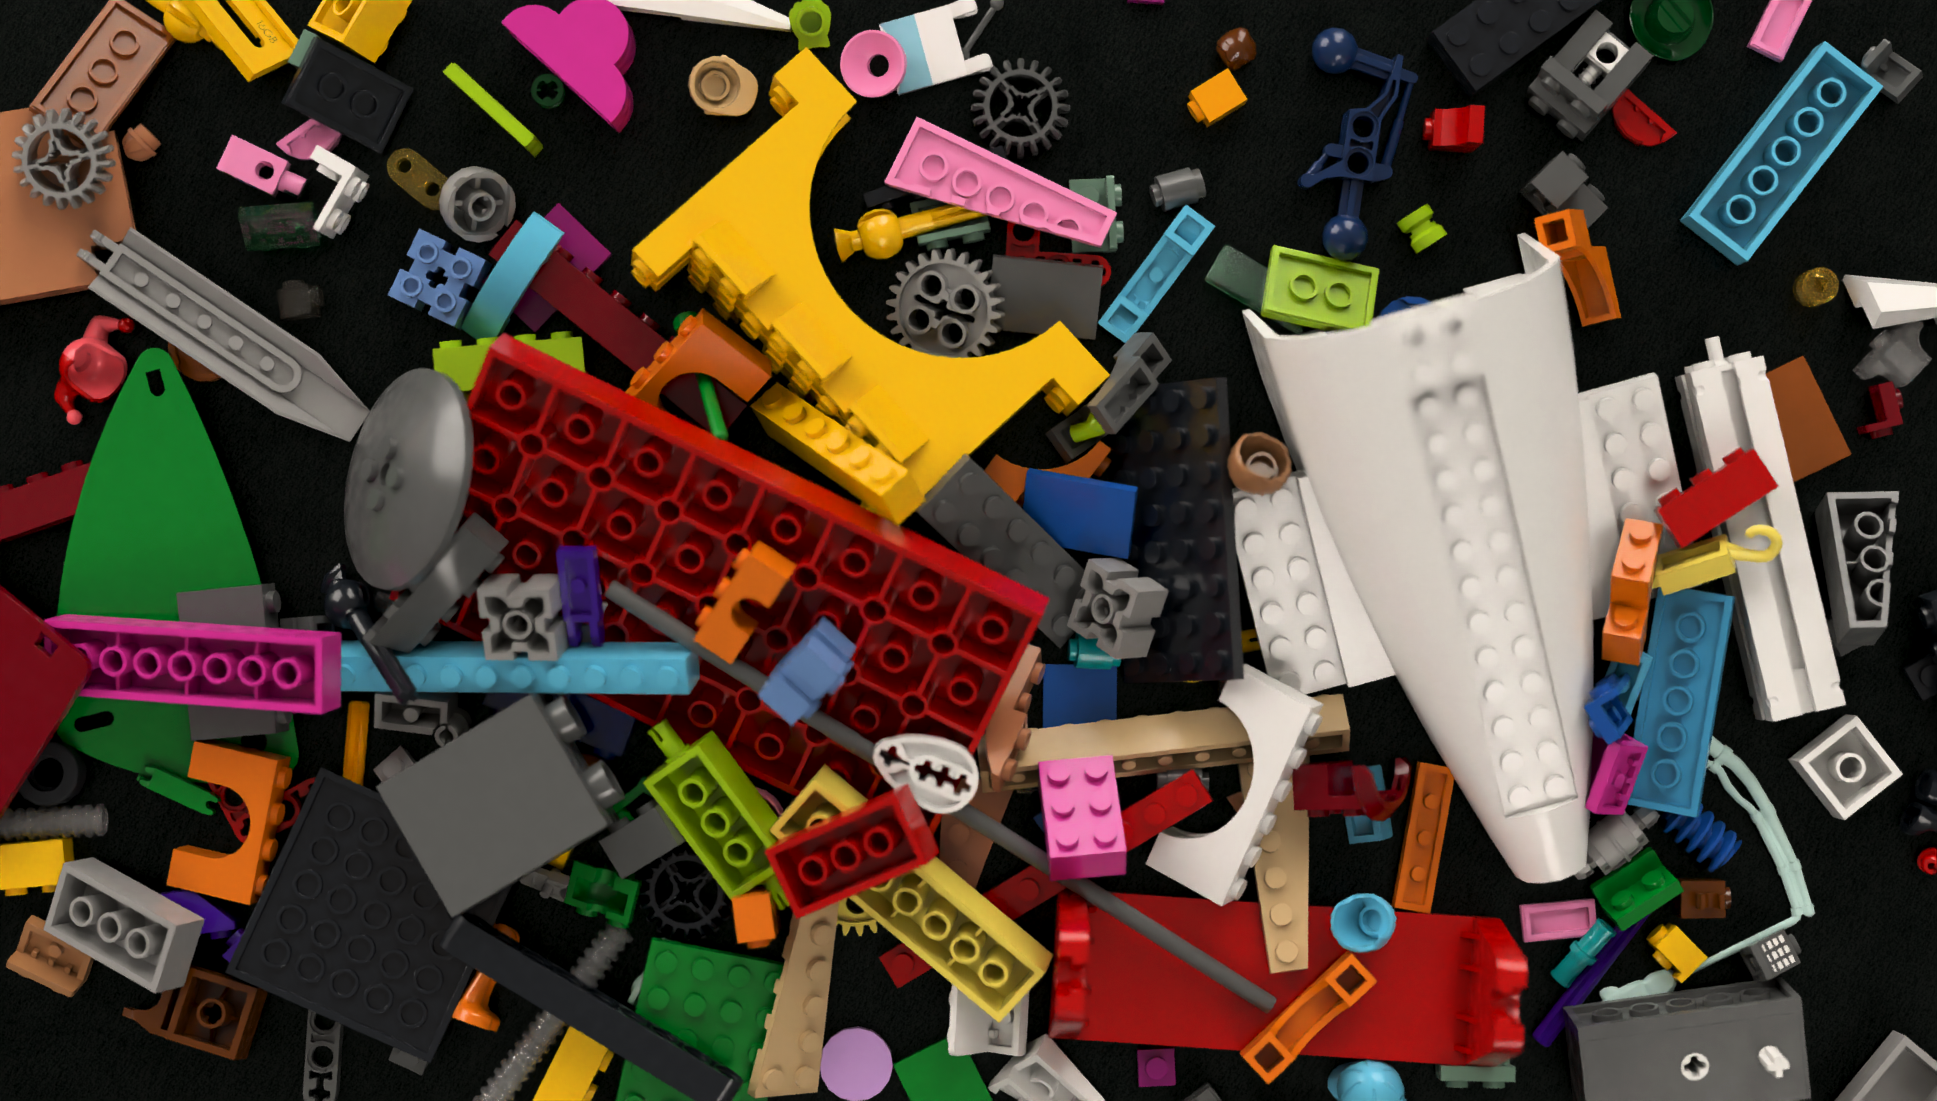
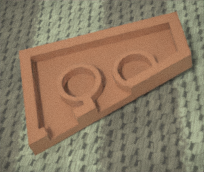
M961 778L955 790L956 793H959L962 788L968 789L970 787L966 783V778ZM979 779L977 790L969 804L1001 823L1013 790H1005L1000 793H983L981 779ZM944 813L941 819L939 860L975 889L993 841L951 814Z

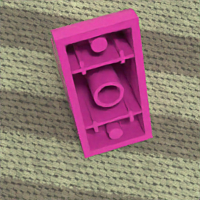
M576 0L570 3L560 14L545 6L527 5L514 10L501 22L520 44L618 133L622 131L629 122L633 111V95L623 74L629 69L634 60L636 40L624 15L613 3L607 0Z

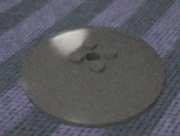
M427 368L414 369L393 381L370 410L353 450L345 488V535L355 568L367 583L376 588L400 591L422 580L434 568L446 551L464 510L473 464L472 423L462 391L451 377L440 371Z

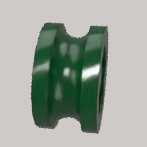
M542 74L532 83L531 93L538 105L543 108L553 109L560 106L565 100L566 89L562 81L555 75ZM544 83L548 86L554 83L557 84L558 88L554 89L557 96L553 100L548 96L543 100L540 98L539 94H543L540 87Z

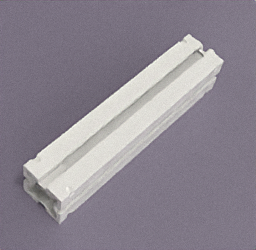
M1719 336L1704 339L1709 361L1684 367L1685 374L1675 377L1678 392L1681 393L1682 397L1680 402L1697 474L1708 467L1712 472L1725 465L1722 458L1739 447H1742L1744 452L1754 448L1779 485L1778 488L1711 530L1712 537L1726 533L1730 543L1753 550H1765L1770 546L1771 541L1765 535H1756L1748 538L1745 532L1752 526H1771L1782 536L1783 545L1781 551L1773 560L1763 563L1735 560L1736 573L1722 577L1726 595L1736 596L1732 621L1749 693L1754 701L1752 706L1755 719L1774 722L1800 716L1804 713L1846 705L1843 690L1839 687L1840 677L1769 379L1765 375L1767 369L1764 356L1752 358L1751 352L1748 351L1724 358Z

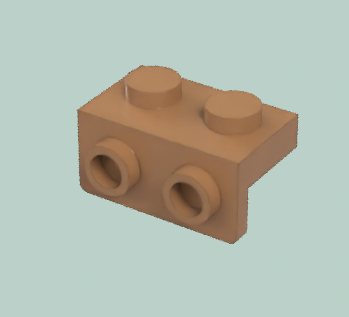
M31 915L25 922L17 949L7 960L6 967L17 972L22 977L32 979L51 988L57 993L73 997L88 979L94 958L44 931L46 921Z

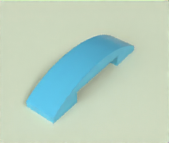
M1185 205L1098 321V324L1126 343L1139 330L1215 226L1192 208Z
M533 212L487 278L473 302L461 329L475 339L500 337L511 320V314L541 266L548 261L565 233L538 213Z

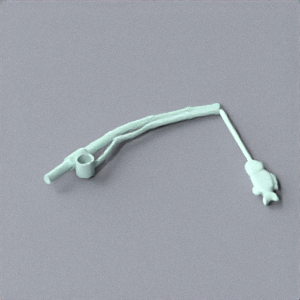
M1641 690L1637 698L1638 701L1640 700ZM1636 718L1634 719V722H1633V729H1634V730H1635ZM1713 735L1709 755L1714 760H1708L1707 768L1714 774H1717L1723 788L1750 814L1749 816L1753 823H1755L1777 867V872L1781 876L1791 905L1792 916L1707 958L1693 973L1739 952L1740 949L1764 937L1795 925L1801 920L1802 914L1806 917H1812L1815 914L1814 905L1811 902L1803 876L1801 863L1791 847L1776 814V809L1746 764L1733 753L1730 747L1723 745ZM1722 765L1731 769L1742 781L1759 807V810L1744 799L1734 788L1726 772L1721 767ZM1663 969L1652 972L1643 980L1631 982L1620 988L1614 986L1605 987L1600 991L1599 995L1602 1001L1668 993L1674 992L1677 982L1672 977L1674 971Z

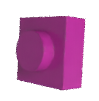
M1174 1047L1137 1048L1139 1087L1176 1085Z

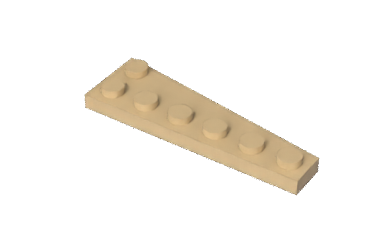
M1310 755L1305 756L1302 764L1310 762ZM1254 762L1237 764L1243 803L1251 787ZM1292 774L1288 780L1292 783L1290 792L1283 802H1278L1273 813L1277 816L1276 822L1270 833L1263 835L1258 846L1262 848V852L1253 867L1269 974L1305 970L1308 968L1309 817H1307V810H1294Z
M839 901L799 919H796L794 913L792 915L790 933L786 938L782 957L785 959L780 979H776L773 989L776 998L772 1014L767 1013L764 1024L767 1033L763 1049H758L748 1086L747 1094L754 1098L818 1092Z

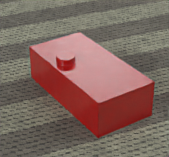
M907 783L785 836L773 843L764 852L796 919H799L928 864L940 853V850Z

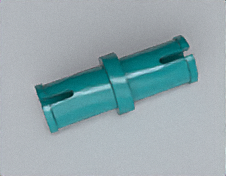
M1598 918L1579 942L1575 940L1570 945L1571 951L1550 972L1552 977L1562 986L1569 988L1571 983L1587 965L1592 966L1597 961L1596 955L1616 935V931L1603 919Z

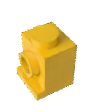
M1668 923L1666 926L1660 924L1646 938L1649 944L1656 950L1652 957L1665 970L1668 971L1672 967L1674 969L1672 977L1681 984L1708 958L1676 925Z

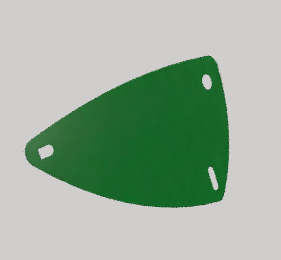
M150 348L142 352L122 387L95 449L72 524L60 586L57 616L76 614L179 621L176 593L261 584L247 536L217 455L171 356L163 349ZM160 369L165 391L161 396H155L151 393L146 372ZM78 696L57 729V733L64 743L113 766L152 776L150 773L145 772V764H152L190 782L208 783L187 777L194 741H191L188 704ZM104 711H109L114 716L113 723L108 726L84 732L77 731L74 726L76 719ZM292 715L289 730L265 734L267 745L263 751L291 757L289 767L293 770L299 759V750ZM242 736L216 739L242 745Z

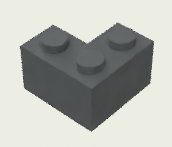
M1563 151L1552 158L1519 191L1543 216L1567 209L1584 210L1587 228L1608 209L1603 203L1605 200L1604 195L1591 184L1586 186L1584 184L1589 176L1584 172L1586 167L1582 161L1572 153L1567 156Z
M655 799L635 810L639 816L635 820L630 822L626 816L608 827L611 834L599 841L621 879L626 878L686 841Z

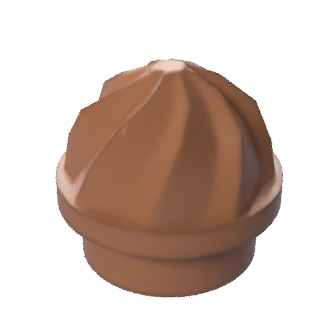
M142 123L134 129L130 127L127 130L128 132L124 136L122 143L125 155L128 158L136 161H145L157 155L155 150L162 144Z

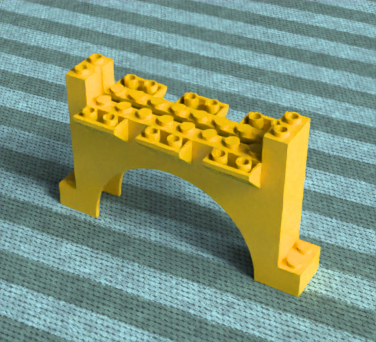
M807 47L773 76L769 91L771 99L769 101L772 107L783 117L632 250L631 266L634 268L631 271L632 275L644 288L650 285L655 292L688 264L687 271L690 275L687 278L700 293L706 291L715 300L712 305L725 320L731 318L736 324L742 320L739 324L742 330L752 340L758 338L764 344L762 352L772 361V371L775 374L781 372L790 381L787 386L792 393L803 400L806 399L810 404L817 401L816 409L909 470L923 497L964 454L971 456L1040 391L1046 394L1044 399L1051 409L1058 414L1062 411L1067 417L1110 376L1061 321H1058L1045 333L1014 349L988 356L951 358L934 356L899 345L869 327L848 308L831 285L819 261L812 237L809 202L815 168L827 146L836 134L851 120L847 112L857 101ZM863 501L861 505H859L875 514H878L888 519L887 517H885L884 515H882L881 513H879Z

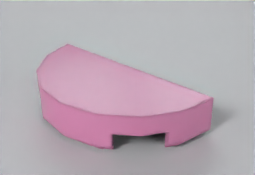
M309 119L275 144L289 156L300 160H313L310 156L317 145L331 152L339 144L342 134L313 119Z

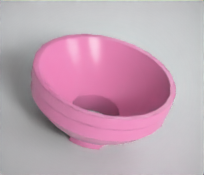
M878 30L863 31L851 38L845 45L840 60L841 74L847 86L855 93L870 98L883 97L892 93L902 83L907 69L906 54L901 44L892 35ZM877 55L885 56L889 62L887 72L880 77L874 76L870 70V62Z

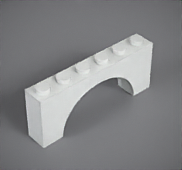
M1243 664L1244 679L1227 680L1219 698L1220 702L1228 706L1239 717L1251 741L1254 770L1251 787L1245 802L1232 820L1215 832L1191 833L1175 827L1163 830L1159 833L1146 862V865L1220 906L1238 900L1242 896L1247 886V881L1244 880L1248 868L1254 867L1262 852V848L1258 846L1263 835H1268L1277 819V816L1273 813L1278 802H1283L1289 794L1292 783L1288 780L1293 769H1298L1304 761L1307 750L1303 747L1308 736L1315 734L1322 720V716L1318 715L1323 706L1322 703L1248 664Z

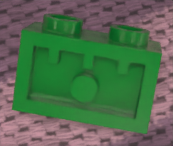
M1651 847L1631 858L1630 862L1627 861L1616 871H1611L1590 886L1604 913L1622 932L1684 892L1679 881L1662 865L1656 852Z

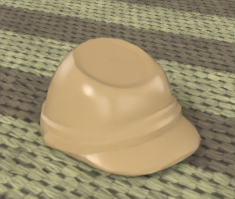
M726 55L712 56L701 60L693 67L689 76L688 88L690 96L696 105L703 109L707 115L737 117L745 115L754 106L758 94L757 79L751 71Z

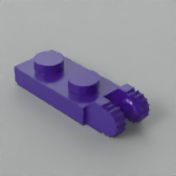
M560 546L557 549L556 556L563 622H566L569 643L571 646L581 645L583 638L582 622H589L592 646L602 647L605 640V626L602 619L604 613L597 546Z

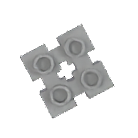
M1121 558L1088 559L1080 586L1086 591L1083 599H1075L1067 626L1086 639L1098 638L1096 646L1115 659L1147 657L1155 633L1150 622L1152 617H1160L1169 590L1150 577L1138 578L1139 570Z
M490 574L477 589L480 618H489L490 620L488 626L482 631L485 660H515L521 652H528V661H558L570 646L566 622H563V616L558 614V611L562 608L558 574H534L527 583H521L520 574Z

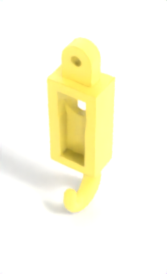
M1756 525L1748 528L1745 535L1748 538L1756 535L1768 537L1771 544L1765 550L1747 549L1730 543L1725 533L1683 548L1659 554L1652 589L1660 587L1663 595H1667L1736 573L1735 560L1756 563L1769 562L1780 553L1783 545L1782 536L1771 526Z

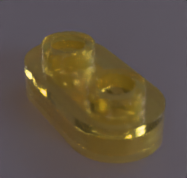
M402 148L393 152L387 162V171L391 179L426 208L440 210L439 198L442 187L448 178L412 149ZM404 160H409L411 162V169L406 173L400 172V163ZM431 184L439 185V192L435 196H429L427 193V188Z

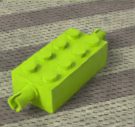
M667 718L663 719L661 723H657L647 733L653 738L667 759L643 784L731 901L734 895L744 894L756 885L762 884L766 891H772V898L778 905V908L780 910L785 909V905L789 906L790 904L764 850L779 840L769 831L778 819L776 814L713 730L690 745L689 743L684 744L669 724Z

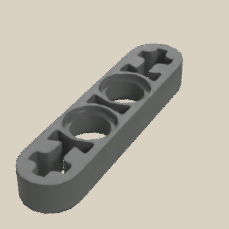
M308 1009L303 1098L304 1101H319L318 1095L312 1094V1090L319 1086L320 1075L313 1077L312 1071L320 1074L332 1072V1077L327 1076L324 1078V1090L330 1091V1096L325 1097L323 1101H336L340 1090L344 1025L335 1022L333 1028L323 1029L316 1022L317 1013ZM318 1046H327L333 1052V1061L330 1065L322 1066L316 1063L314 1051Z

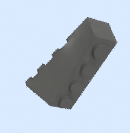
M474 512L454 534L446 551L434 568L418 583L407 588L362 639L369 644L388 647L410 653L418 643L426 647L439 632L434 625L440 619L447 623L460 609L461 606L456 602L463 594L469 599L483 583L478 576L484 570L491 574L503 561L505 556L500 552L509 541Z

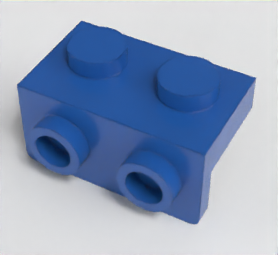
M1628 672L1619 677L1615 673H1611L1595 684L1597 687L1589 692L1591 698L1584 705V709L1590 717L1588 722L1592 731L1598 738L1603 737L1608 745L1620 739L1633 721L1618 697L1631 679Z

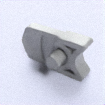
M539 868L519 881L522 884L540 890V895L543 898L552 897L564 902L570 876L561 873L557 868H552L551 871Z

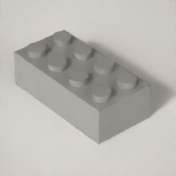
M91 857L63 863L43 930L153 993H159L184 986L205 919L96 858Z

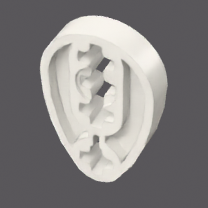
M902 734L883 738L874 747V763L885 780L894 789L908 783L918 806L928 811L941 814L957 811L969 803L977 790L979 775L976 762L971 753L957 742L931 735ZM890 746H895L896 754L902 760H892L889 765L885 764L884 756L879 754L880 751H888ZM925 760L931 761V768L935 771L940 772L943 767L949 768V776L958 779L961 774L966 775V783L970 787L968 789L962 788L959 793L954 792V785L949 781H944L942 786L936 784V777L934 775L927 774L924 779L919 778V770L915 768V765H923Z

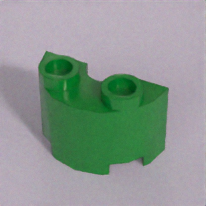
M574 860L564 903L575 906L576 912L584 916L596 917L598 912L606 915L605 918H608L607 923L609 925L626 929L632 923L642 880L635 879V873L621 879L615 867L611 864L605 863V867L601 868L588 864L587 860Z

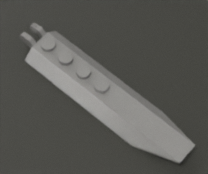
M130 227L122 243L119 245L97 230H93L90 235L93 242L101 247H105L113 252L107 263L104 264L88 250L80 249L78 251L77 257L99 271V275L89 285L88 289L275 414L350 442L370 411L319 353L132 227Z

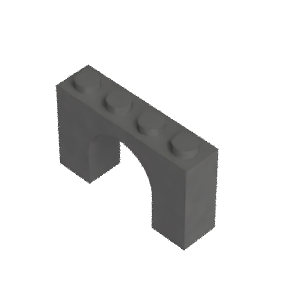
M275 583L176 593L179 622L279 628L278 613L281 609V599L278 591H275ZM188 704L191 741L279 733L289 730V723L292 720V712Z

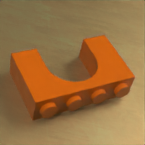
M702 308L695 317L690 315L683 321L678 329L677 337L671 343L666 341L659 347L654 355L655 360L647 369L641 367L635 373L630 382L631 386L626 393L669 413L660 400L659 394L662 388L671 379L681 374L703 373L714 377L748 402L771 378L772 361Z
M216 739L194 741L187 777L223 785L238 793L249 810L250 830L242 847L233 854L220 853L191 845L173 849L166 885L246 905L259 901L270 877L268 875L270 862L274 860L278 850V841L275 839L277 826L281 824L285 815V804L282 801L284 791L289 787L292 779V768L289 767L291 757Z

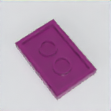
M559 203L544 217L565 233L558 244L574 256L570 263L581 272L585 267H588L595 273L612 256ZM489 275L482 281L483 283L486 282ZM528 287L513 312L537 333L558 310Z

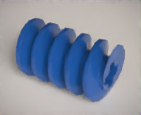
M1702 803L1699 817L1697 818L1663 812L1660 819L1667 821L1663 832L1667 834L1673 829H1677L1678 832L1674 842L1679 843L1687 838L1689 840L1685 849L1687 853L1696 848L1700 849L1696 861L1700 863L1710 858L1711 862L1707 869L1709 872H1713L1726 864L1742 844V840L1736 841L1737 835L1734 831L1724 832L1726 827L1723 821L1713 822L1714 814L1708 810L1702 813Z

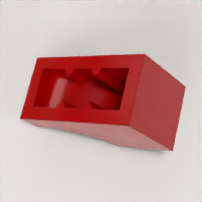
M1469 105L1462 108L1434 109L1430 113V118H1425L1423 123V140H1428V150L1472 153L1483 143L1485 106Z

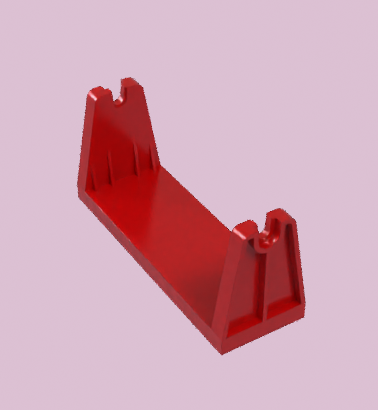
M1064 889L1058 892L1056 903L1048 1037L1241 1051L1335 961L1348 951L1337 942L1331 930V913L1335 907L1308 905V968L1305 970L1269 974L1258 901L1234 900L1220 906L1207 898L1110 892L1276 997L1275 1005L1266 1014L1070 889ZM1395 911L1394 914L1397 918L1395 922L1396 927L1387 944L1376 951L1368 953L1350 952L1377 982L1351 1007L1327 1023L1303 1047L1298 1055L1495 1067L1522 1052L1524 1026L1520 1024L1519 999L1522 987H1527V960L1500 918Z

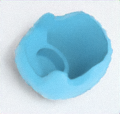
M1359 893L1346 898L1335 906L1331 913L1330 923L1333 936L1344 949L1350 952L1368 953L1376 951L1387 944L1394 933L1397 918L1392 906L1382 897L1371 893Z

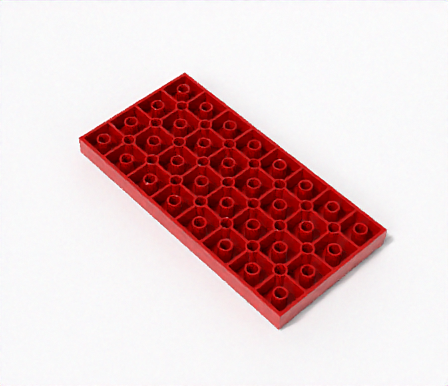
M505 333L488 348L467 401L473 432V464L466 503L455 533L476 512L509 541L500 552L505 558L491 574H520L521 583H527L534 574H558L556 553L560 546H597L602 601L608 603L602 618L605 626L604 642H676L605 597L604 594L613 580L698 632L700 627L694 623L706 605L714 608L719 601L713 594L725 576L732 580L738 572L732 565L744 548L751 552L759 540L797 566L769 608L755 599H741L743 610L759 623L736 657L769 677L775 665L824 617L855 644L857 648L850 659L854 662V665L844 675L845 681L832 695L827 692L820 700L822 703L818 709L875 745L878 741L887 737L902 734H924L957 742L964 746L973 756L1038 626L1050 599L1049 597L897 525L725 440L718 439L707 431ZM484 570L478 578L484 582L490 576V573ZM406 589L391 591L389 599L396 601ZM476 590L469 599L462 594L456 601L461 606L460 609L447 623L442 619L438 623L475 641H483L482 631L488 626L490 620L489 618H480ZM562 610L558 611L559 616H563ZM699 655L700 679L689 694L584 693L652 727L667 718L669 724L681 740L690 745L713 730L743 771L794 796H797L824 764L868 800L894 790L878 768L800 719L791 726L758 696L759 693ZM890 746L889 750L886 752L893 755L897 759L902 760L901 757L896 754V747ZM925 760L923 765H915L919 773L924 776L927 774L934 775L936 783L942 786L944 781L951 782L954 785V792L963 776L961 774L958 779L950 777L948 773L949 768L943 767L940 772L935 771L931 768V761ZM919 806L933 836L944 814L934 813Z

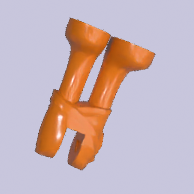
M494 924V928L520 942V935L517 930L505 924ZM477 970L463 992L452 1017L468 1024L497 1032L500 1019L488 1006L490 995L497 982Z

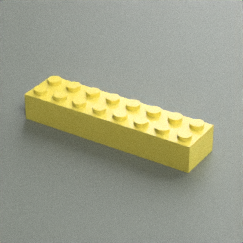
M824 764L783 811L769 831L778 839H781L864 803L868 799ZM936 856L928 864L849 897L998 1023L1046 973L1053 957L1051 952Z

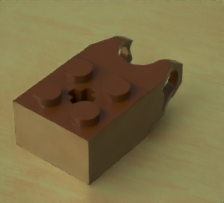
M191 964L183 987L163 991L158 1004L151 1009L140 1010L124 1007L122 1016L135 1020L149 1033L164 1037L165 1039L228 1059L244 1060L247 1059L268 991L241 979ZM214 1007H221V1019L216 1021L218 1016L213 1015Z

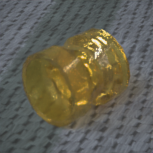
M1816 267L1798 276L1793 286L1794 295L1802 305L1808 307H1816L1827 303L1837 295L1839 290L1838 278L1830 269Z

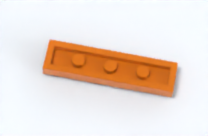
M1417 761L1392 900V907L1431 913L1454 784V777L1446 766Z

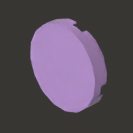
M859 1026L844 1028L833 1035L823 1047L820 1066L821 1077L828 1089L839 1098L850 1101L868 1100L880 1093L890 1080L893 1068L891 1050L884 1039L871 1029Z

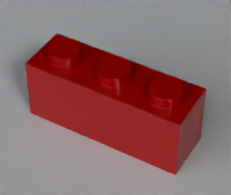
M1742 447L1737 448L1722 458L1725 465L1712 472L1708 467L1690 478L1693 484L1691 487L1681 493L1675 488L1658 499L1661 506L1653 511L1678 548H1683L1779 487L1754 448L1745 452Z

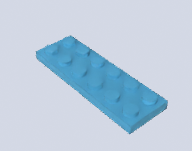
M1658 587L1647 654L1653 657V660L1641 688L1633 736L1635 740L1649 748L1627 805L1695 818L1699 817L1736 596L1688 588L1663 595L1661 588Z

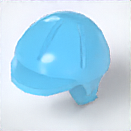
M1358 1059L1338 1065L1328 1078V1089L1337 1101H1407L1404 1097V1085L1398 1072L1390 1064L1381 1060Z

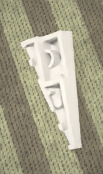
M607 0L621 11L681 17L682 20L791 32L789 17L752 0Z
M1855 275L1844 276V285L1855 308L1863 307L1873 329L1934 318L1937 324V283Z
M1047 1033L1027 1043L1026 1055L1013 1056L990 1081L987 1087L995 1094L1001 1090L1017 1099V1101H1105L1054 1041L1048 1037Z

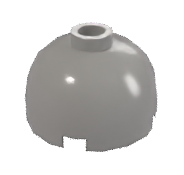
M478 166L462 168L451 175L443 185L439 198L440 214L447 226L463 239L478 243L494 239L498 236L496 233L504 225L508 227L513 219L516 208L515 193L506 180L495 171Z

